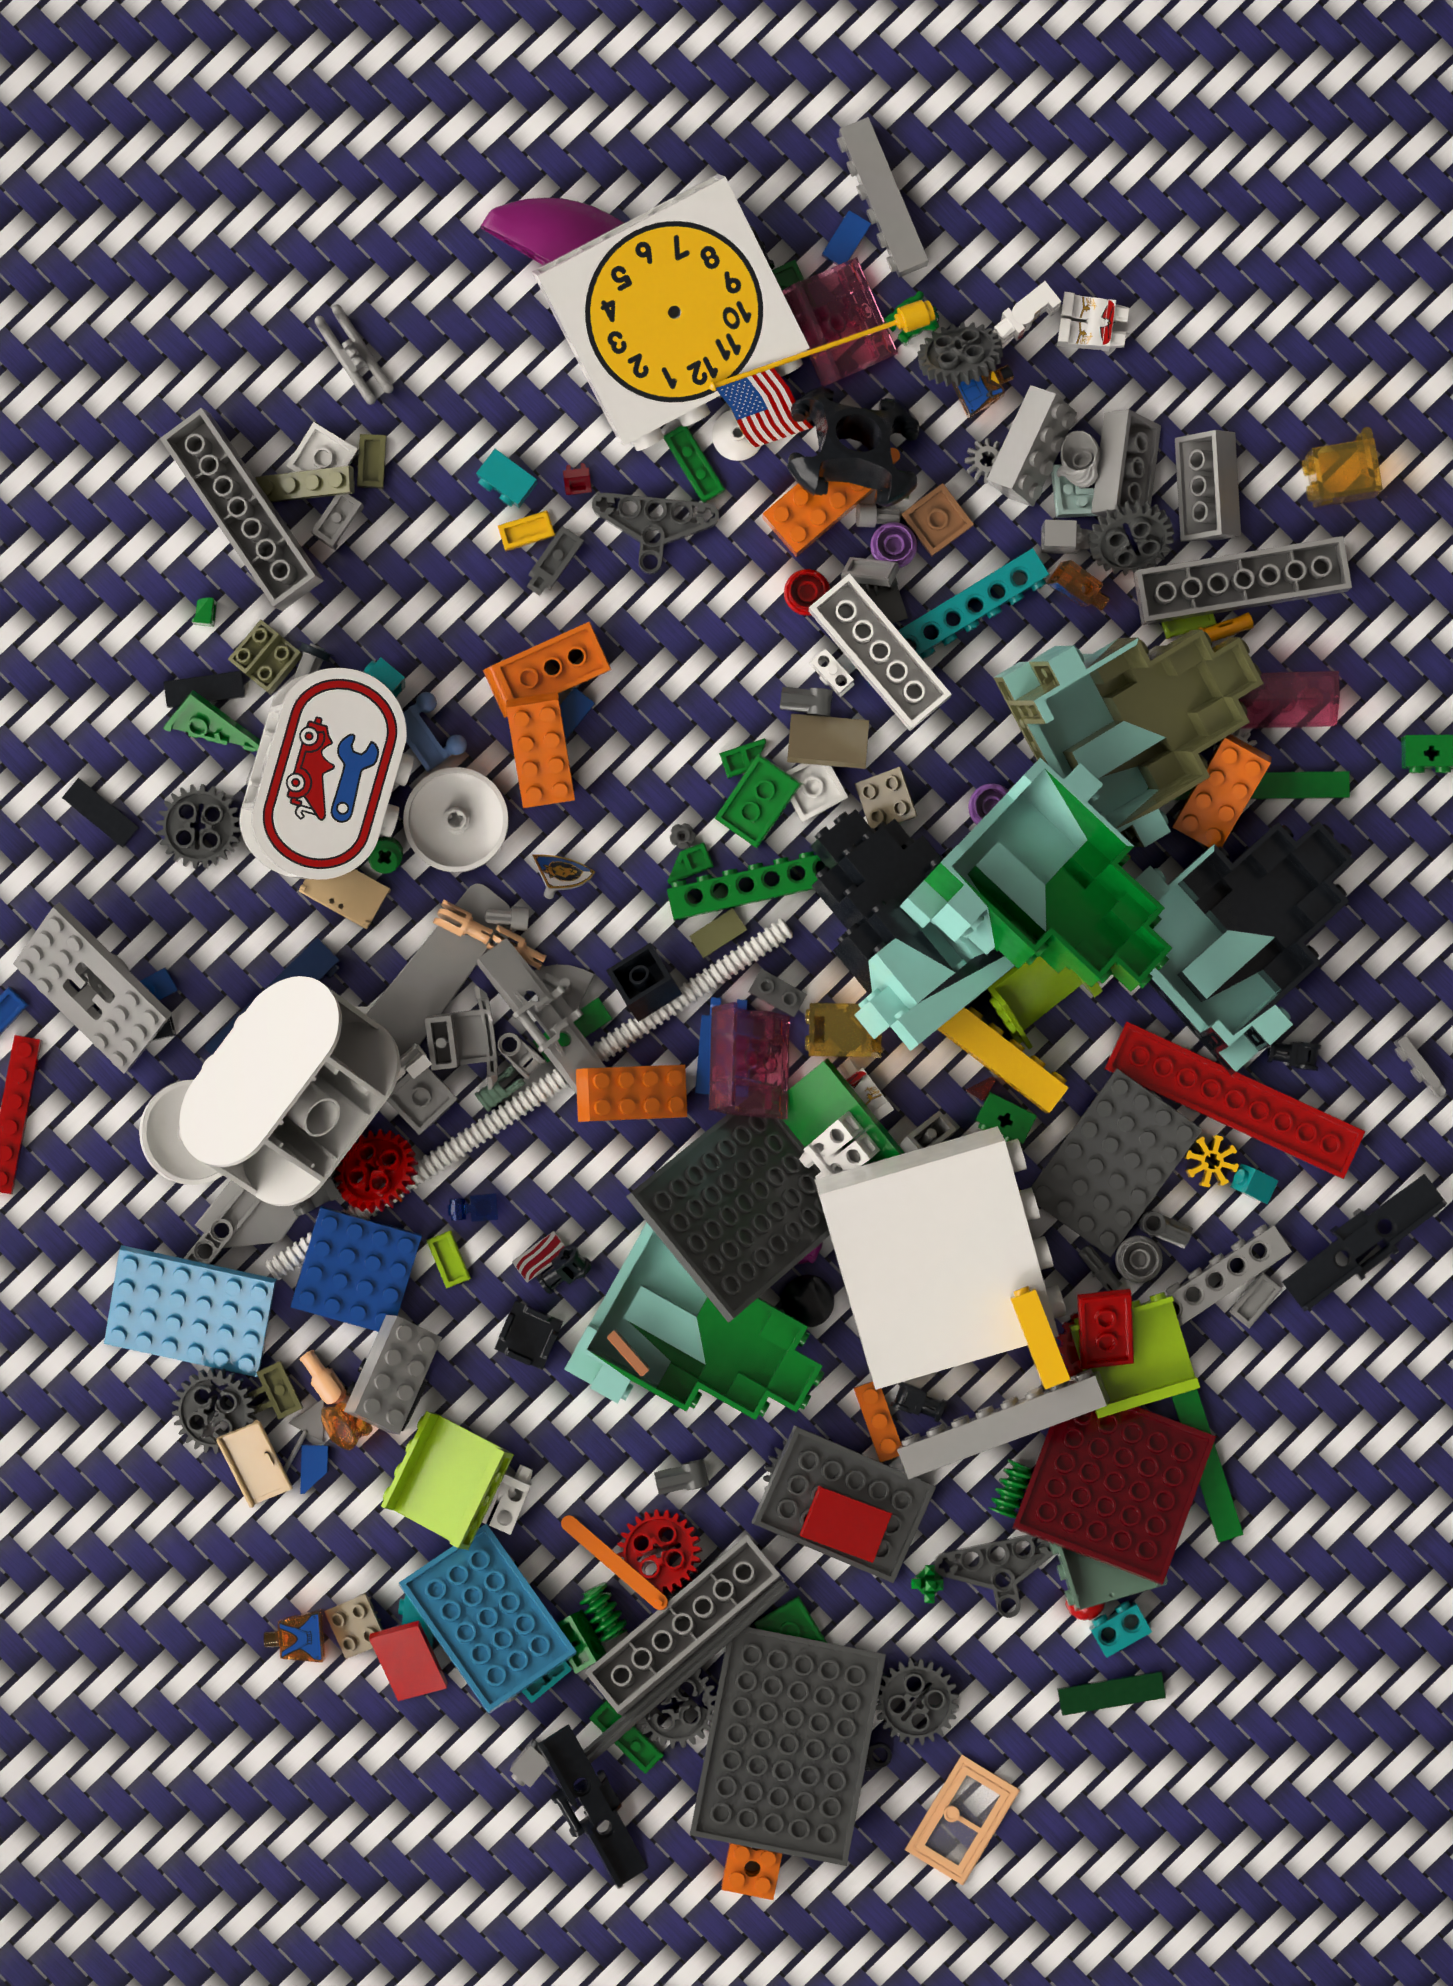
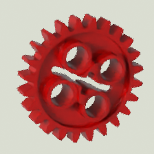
M379 1129L377 1136L372 1131H369L368 1138L366 1139L360 1135V1142H355L352 1149L347 1152L346 1157L341 1160L342 1166L335 1168L339 1176L335 1177L334 1180L339 1184L337 1190L342 1194L341 1197L353 1208L357 1207L361 1212H364L367 1208L371 1213H374L376 1206L381 1212H384L385 1204L393 1208V1200L403 1201L401 1197L402 1192L410 1193L406 1188L407 1185H415L411 1176L418 1175V1172L413 1168L418 1165V1162L413 1158L416 1153L411 1149V1145L406 1140L404 1141L399 1134L395 1135L390 1130L385 1134L382 1129ZM386 1183L382 1189H379L382 1184Z
M655 1509L654 1517H651L646 1511L644 1513L645 1520L642 1521L636 1516L635 1521L637 1525L627 1524L630 1530L629 1534L621 1532V1535L626 1540L625 1542L617 1543L623 1549V1552H619L617 1555L624 1559L625 1562L662 1594H664L666 1588L673 1594L674 1585H678L683 1589L682 1581L684 1579L692 1582L689 1573H698V1570L693 1565L694 1563L702 1562L696 1554L703 1550L701 1547L695 1546L701 1539L698 1536L692 1537L696 1529L694 1527L686 1529L689 1521L684 1519L680 1522L681 1516L678 1513L671 1518L669 1510H666L664 1515L661 1516L660 1511ZM667 1530H673V1538L669 1542H663V1533ZM645 1538L648 1539L649 1545L647 1549L639 1551L637 1548L638 1542ZM679 1543L681 1544L680 1548L670 1549ZM659 1547L665 1550L661 1552L662 1557L660 1558L654 1555L658 1553L657 1548ZM681 1555V1563L676 1567H672L670 1565L672 1556ZM649 1556V1557L643 1559L641 1562H638V1558H639V1557ZM651 1563H655L657 1565L656 1572L650 1576L646 1575V1567Z

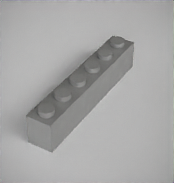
M869 117L840 128V137L836 138L838 146L842 153H847L850 160L846 162L848 170L852 177H857L860 184L856 186L858 194L862 201L866 199L870 209L866 210L871 224L876 223L880 233H877L876 236L881 248L886 247L890 257H887L886 260L891 272L896 271L899 278L928 265V258Z

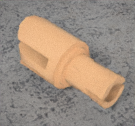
M443 900L441 906L445 909L441 908L438 910L437 915L440 918H435L433 923L460 937L467 934L486 945L490 935L493 933V929L474 921L472 913Z
M498 924L496 930L517 941V944L511 941L510 943L527 964L539 970L542 966L541 962L544 963L547 955H543L526 945L525 938ZM495 933L491 937L498 944L505 939ZM488 943L486 948L492 949L496 945Z
M314 1350L305 1353L299 1360L302 1361L313 1377L311 1385L326 1404H335L343 1401L346 1398L345 1394L347 1391L332 1368H325L314 1353Z

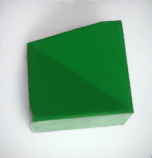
M214 598L198 599L196 615L191 622L199 626H215L216 600Z

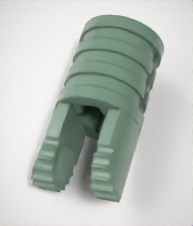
M512 1065L498 1075V1080L491 1090H488L487 1085L475 1093L477 1099L488 1112L493 1107H496L498 1103H501L503 1099H507L526 1084L521 1078L513 1082L507 1089L502 1087L500 1083L515 1072Z

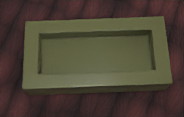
M360 434L357 487L384 489L386 435Z
M732 908L689 937L704 959L747 931V928Z

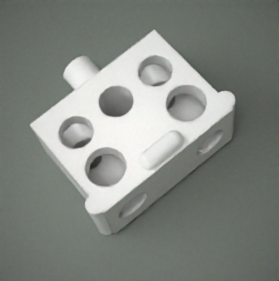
M826 649L809 663L820 675V680L826 686H830L840 698L855 685L853 683L854 679ZM825 660L827 666L822 667L819 665V662ZM837 680H843L845 685L838 686L836 684Z

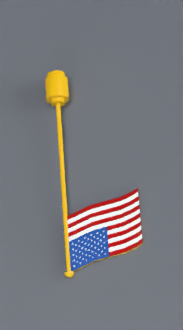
M919 300L897 308L894 321L716 383L711 381L709 388L712 391L717 390L726 401L742 433L755 447L813 428V425L807 420L796 422L792 419L791 407L796 401L790 388L775 370V367L897 325L899 330L903 329L905 333L930 325V322L935 320L933 307L929 300L924 302Z

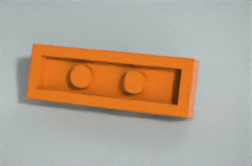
M873 1381L854 1387L879 1461L884 1462L898 1457L897 1449L901 1446V1442L882 1388L875 1389Z

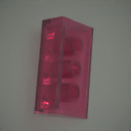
M1339 671L1261 673L1260 677L1264 684L1238 699L1245 705L1248 712L1246 716L1250 722L1241 727V729L1337 726L1340 699Z

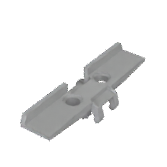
M507 938L477 959V965L514 1012L512 1016L515 1019H519L538 1044L540 1053L544 1051L577 1095L576 1069L605 1068L603 1062L573 1023L583 1015L582 1011L579 1008L574 1012L561 996L566 991L562 985L550 993ZM527 991L535 992L538 996V1001L531 1000L527 1002L524 998ZM526 1011H530L533 1017L537 1020V1022L549 1036V1040L546 1039V1037L539 1030V1028L536 1026V1024L533 1022V1020L530 1018ZM560 1033H565L569 1036L570 1043L568 1046H560L557 1041L560 1038Z

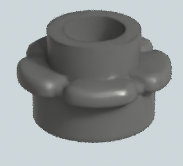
M686 823L682 825L676 824L671 829L670 842L674 846L677 845L679 849L688 848L695 841L693 828ZM683 833L685 837L680 838V834Z

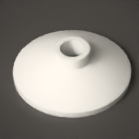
M731 410L720 415L712 429V440L716 450L723 457L733 461H743L753 457L760 450L761 446H753L744 434L739 438L733 435V431L740 429Z

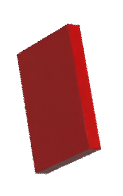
M1122 1289L1078 1294L1081 1369L1133 1364L1131 1290Z
M818 1486L799 1535L873 1563L892 1513Z
M420 1621L370 1633V1643L398 1701L447 1688L448 1682Z

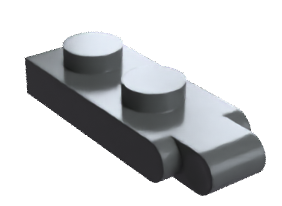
M562 526L530 571L528 576L532 579L528 583L527 588L539 596L545 588L551 590L583 545L584 540Z

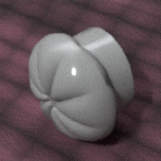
M1132 1236L1124 1240L1118 1247L1115 1257L1116 1266L1120 1274L1125 1279L1135 1283H1143L1153 1279L1159 1273L1163 1261L1160 1247L1155 1241L1146 1236Z

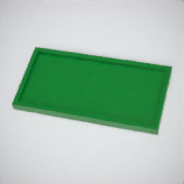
M828 1058L780 1096V1111L779 1098L772 1103L777 1105V1114H779L804 1147L808 1146L849 1111L863 1130L842 1146L843 1149L865 1132L880 1149L875 1156L863 1165L905 1153Z

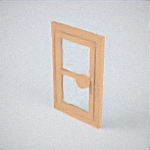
M961 1754L905 1850L961 1885H964L1020 1792V1789Z

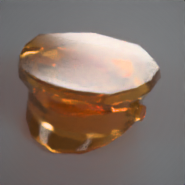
M339 1402L333 1407H323L321 1410V1422L329 1438L343 1449L351 1451L361 1437L368 1436L373 1430L371 1424L344 1412L346 1403Z

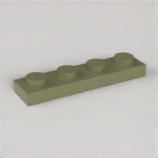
M351 466L255 477L271 503L355 493L354 470Z

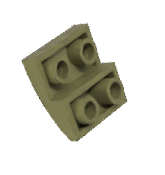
M260 620L228 660L267 693L272 695L301 660L303 654L264 621Z

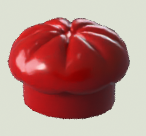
M802 569L793 573L786 581L784 598L792 611L800 615L811 616L809 607L830 590V585L820 572L812 569Z

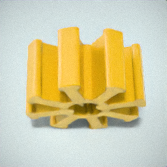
M1212 1135L1213 1141L1210 1150L1204 1142L1205 1138L1198 1137L1194 1143H1197L1202 1154H1194L1191 1150H1188L1184 1155V1159L1199 1161L1197 1166L1185 1170L1188 1177H1194L1196 1173L1204 1170L1202 1181L1199 1182L1200 1186H1211L1209 1182L1212 1172L1218 1180L1217 1184L1219 1186L1227 1184L1229 1180L1225 1179L1220 1169L1222 1167L1230 1169L1231 1172H1237L1239 1164H1230L1224 1162L1223 1159L1230 1154L1237 1153L1234 1145H1228L1227 1149L1220 1153L1218 1152L1220 1142L1224 1139L1222 1136ZM1210 1154H1213L1214 1159L1217 1160V1165H1212V1169L1208 1168L1209 1164L1205 1162L1206 1157H1211Z

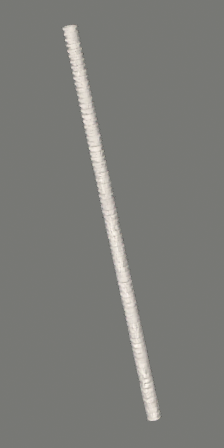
M779 918L778 923H772L769 929L767 927L764 928L763 933L758 932L757 937L754 938L752 936L750 938L751 941H745L742 947L740 945L737 946L736 951L731 950L730 955L727 956L725 954L723 956L724 959L721 961L720 959L716 960L717 963L715 965L710 964L708 970L704 968L702 974L697 973L696 978H689L690 982H683V986L679 988L682 992L681 996L639 1022L636 1018L633 1020L629 1018L627 1024L622 1023L621 1028L618 1029L616 1027L614 1028L615 1032H608V1036L606 1038L602 1036L600 1042L595 1041L592 1049L601 1061L605 1060L607 1062L609 1060L608 1057L611 1055L612 1057L616 1056L615 1053L617 1051L622 1052L623 1047L628 1048L629 1043H635V1039L638 1037L640 1039L643 1038L642 1035L644 1033L649 1034L650 1029L653 1028L655 1030L657 1028L656 1025L664 1024L663 1021L665 1019L667 1021L670 1020L671 1015L676 1016L677 1011L680 1010L682 1012L684 1010L683 1007L686 1005L687 1007L691 1006L690 1003L692 1001L697 1002L698 997L703 998L704 993H710V989L713 987L715 989L718 988L717 985L719 983L724 984L725 979L728 978L730 980L732 978L731 975H737L740 969L742 971L745 970L746 965L751 966L752 961L755 960L757 962L759 960L758 957L766 956L765 953L767 951L769 953L772 952L773 947L778 948L779 943L782 942L784 944L786 942L785 939L788 937L789 939L793 938V933L783 919ZM556 1068L553 1069L552 1074L547 1073L546 1078L543 1079L541 1077L539 1079L540 1082L532 1083L533 1086L531 1088L529 1086L526 1087L525 1092L520 1091L519 1096L516 1097L514 1095L512 1097L513 1100L510 1102L509 1100L505 1101L506 1104L504 1106L499 1105L498 1110L493 1109L491 1111L492 1114L484 1115L485 1118L483 1120L481 1118L478 1119L477 1124L472 1123L471 1128L468 1129L466 1127L464 1129L465 1132L457 1133L458 1136L456 1138L451 1137L450 1142L445 1141L444 1146H438L435 1152L433 1150L430 1151V1155H424L423 1160L418 1159V1165L413 1167L418 1172V1175L411 1176L415 1185H407L406 1188L411 1193L412 1188L417 1189L418 1184L421 1183L423 1185L425 1183L424 1180L432 1179L431 1176L433 1174L438 1175L440 1169L444 1171L446 1165L451 1166L452 1161H459L458 1157H465L467 1151L471 1153L473 1147H480L479 1143H486L488 1137L492 1139L494 1133L499 1134L500 1129H507L506 1125H513L515 1119L519 1121L521 1115L526 1116L527 1111H534L533 1107H540L542 1101L546 1103L548 1097L553 1098L554 1093H561L560 1089L563 1087L565 1089L568 1088V1083ZM349 1205L348 1210L345 1211L343 1209L341 1212L370 1220V1216H376L380 1210L376 1206L374 1213H371L367 1208L364 1212H361L357 1207L353 1208ZM311 1232L307 1233L306 1238L301 1237L300 1242L295 1241L293 1243L294 1246L286 1247L287 1250L285 1252L283 1250L280 1251L279 1256L274 1255L273 1260L266 1261V1266L275 1279H282L281 1276L283 1274L286 1276L289 1270L294 1271L295 1266L300 1267L302 1265L301 1262L304 1261L312 1235Z

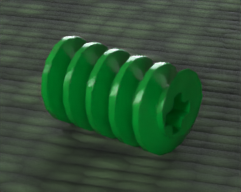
M393 837L379 838L374 850L368 857L370 866L376 872L382 874L395 871L401 863L403 847ZM389 850L391 852L390 857L382 859L380 857L382 851L387 852Z
M1008 1459L1007 1462L1013 1467L1012 1469L1004 1468L1003 1471L1009 1477L999 1479L1004 1488H995L1000 1498L992 1497L991 1501L996 1505V1508H988L1004 1516L1016 1518L1018 1512L1015 1508H1020L1022 1502L1019 1499L1024 1498L1025 1492L1023 1489H1027L1029 1484L1027 1479H1031L1033 1472L1031 1468Z
M602 1582L580 1594L584 1595V1598L579 1603L580 1605H589L588 1609L584 1612L585 1615L594 1614V1617L589 1621L590 1624L599 1623L594 1632L604 1633L599 1640L600 1643L607 1642L628 1630L622 1629L627 1624L626 1619L617 1620L622 1614L621 1610L612 1611L617 1602L607 1601L612 1596L611 1591L602 1592L607 1586L606 1582Z

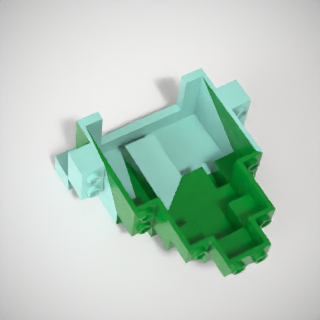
M1039 758L1010 791L900 905L922 928L929 922L933 925L936 924L954 942L961 935L965 939L968 937L986 955L994 948L997 952L1000 951L1018 969L1025 962L1030 966L1040 956L1057 973H1060L1065 967L1069 970L1072 969L1090 987L1098 981L1103 984L1113 975L1130 992L1138 985L1143 988L1153 978L1150 974L1154 968L1159 971L1167 963L1169 958L1166 955L1172 949L1153 930L1162 920L1158 915L1165 907L1122 868L1131 858L1128 852L1134 845L1091 806L1100 797L1097 791L1103 784L1081 763L1065 779H1062L1047 763Z
M647 1222L564 1370L591 1384L590 1388L617 1404L620 1399L626 1401L634 1386L630 1384V1381H633L686 1412L689 1407L693 1409L696 1407L702 1396V1393L698 1392L701 1389L754 1420L757 1419L758 1415L761 1417L765 1415L771 1404L767 1402L768 1397L796 1413L799 1408L804 1410L811 1398V1395L807 1393L812 1384L818 1386L824 1375V1372L821 1371L822 1364L795 1350L797 1346L803 1347L810 1334L806 1332L807 1325L780 1311V1309L759 1297L728 1323ZM615 1328L650 1367V1370L643 1377L634 1370L607 1339V1336Z

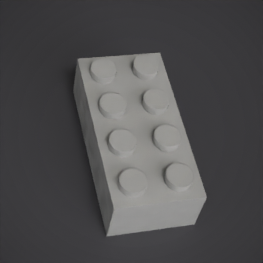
M1030 385L987 477V481L1007 498L1034 507L1036 500L1042 494V487L1047 477L1053 470V464L1058 453L1061 451L1063 441L1069 429L1075 423L1077 412L1056 393Z
M386 1315L344 1412L385 1432L400 1435L442 1337L399 1316Z

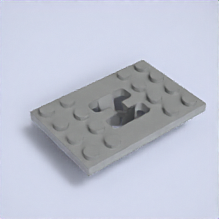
M60 902L51 909L13 963L124 1074L131 1069L172 1015L129 971L125 962L117 955L111 954ZM69 980H72L80 989L84 985L86 986L78 992L71 986ZM94 1004L102 1010V1015L93 1007Z

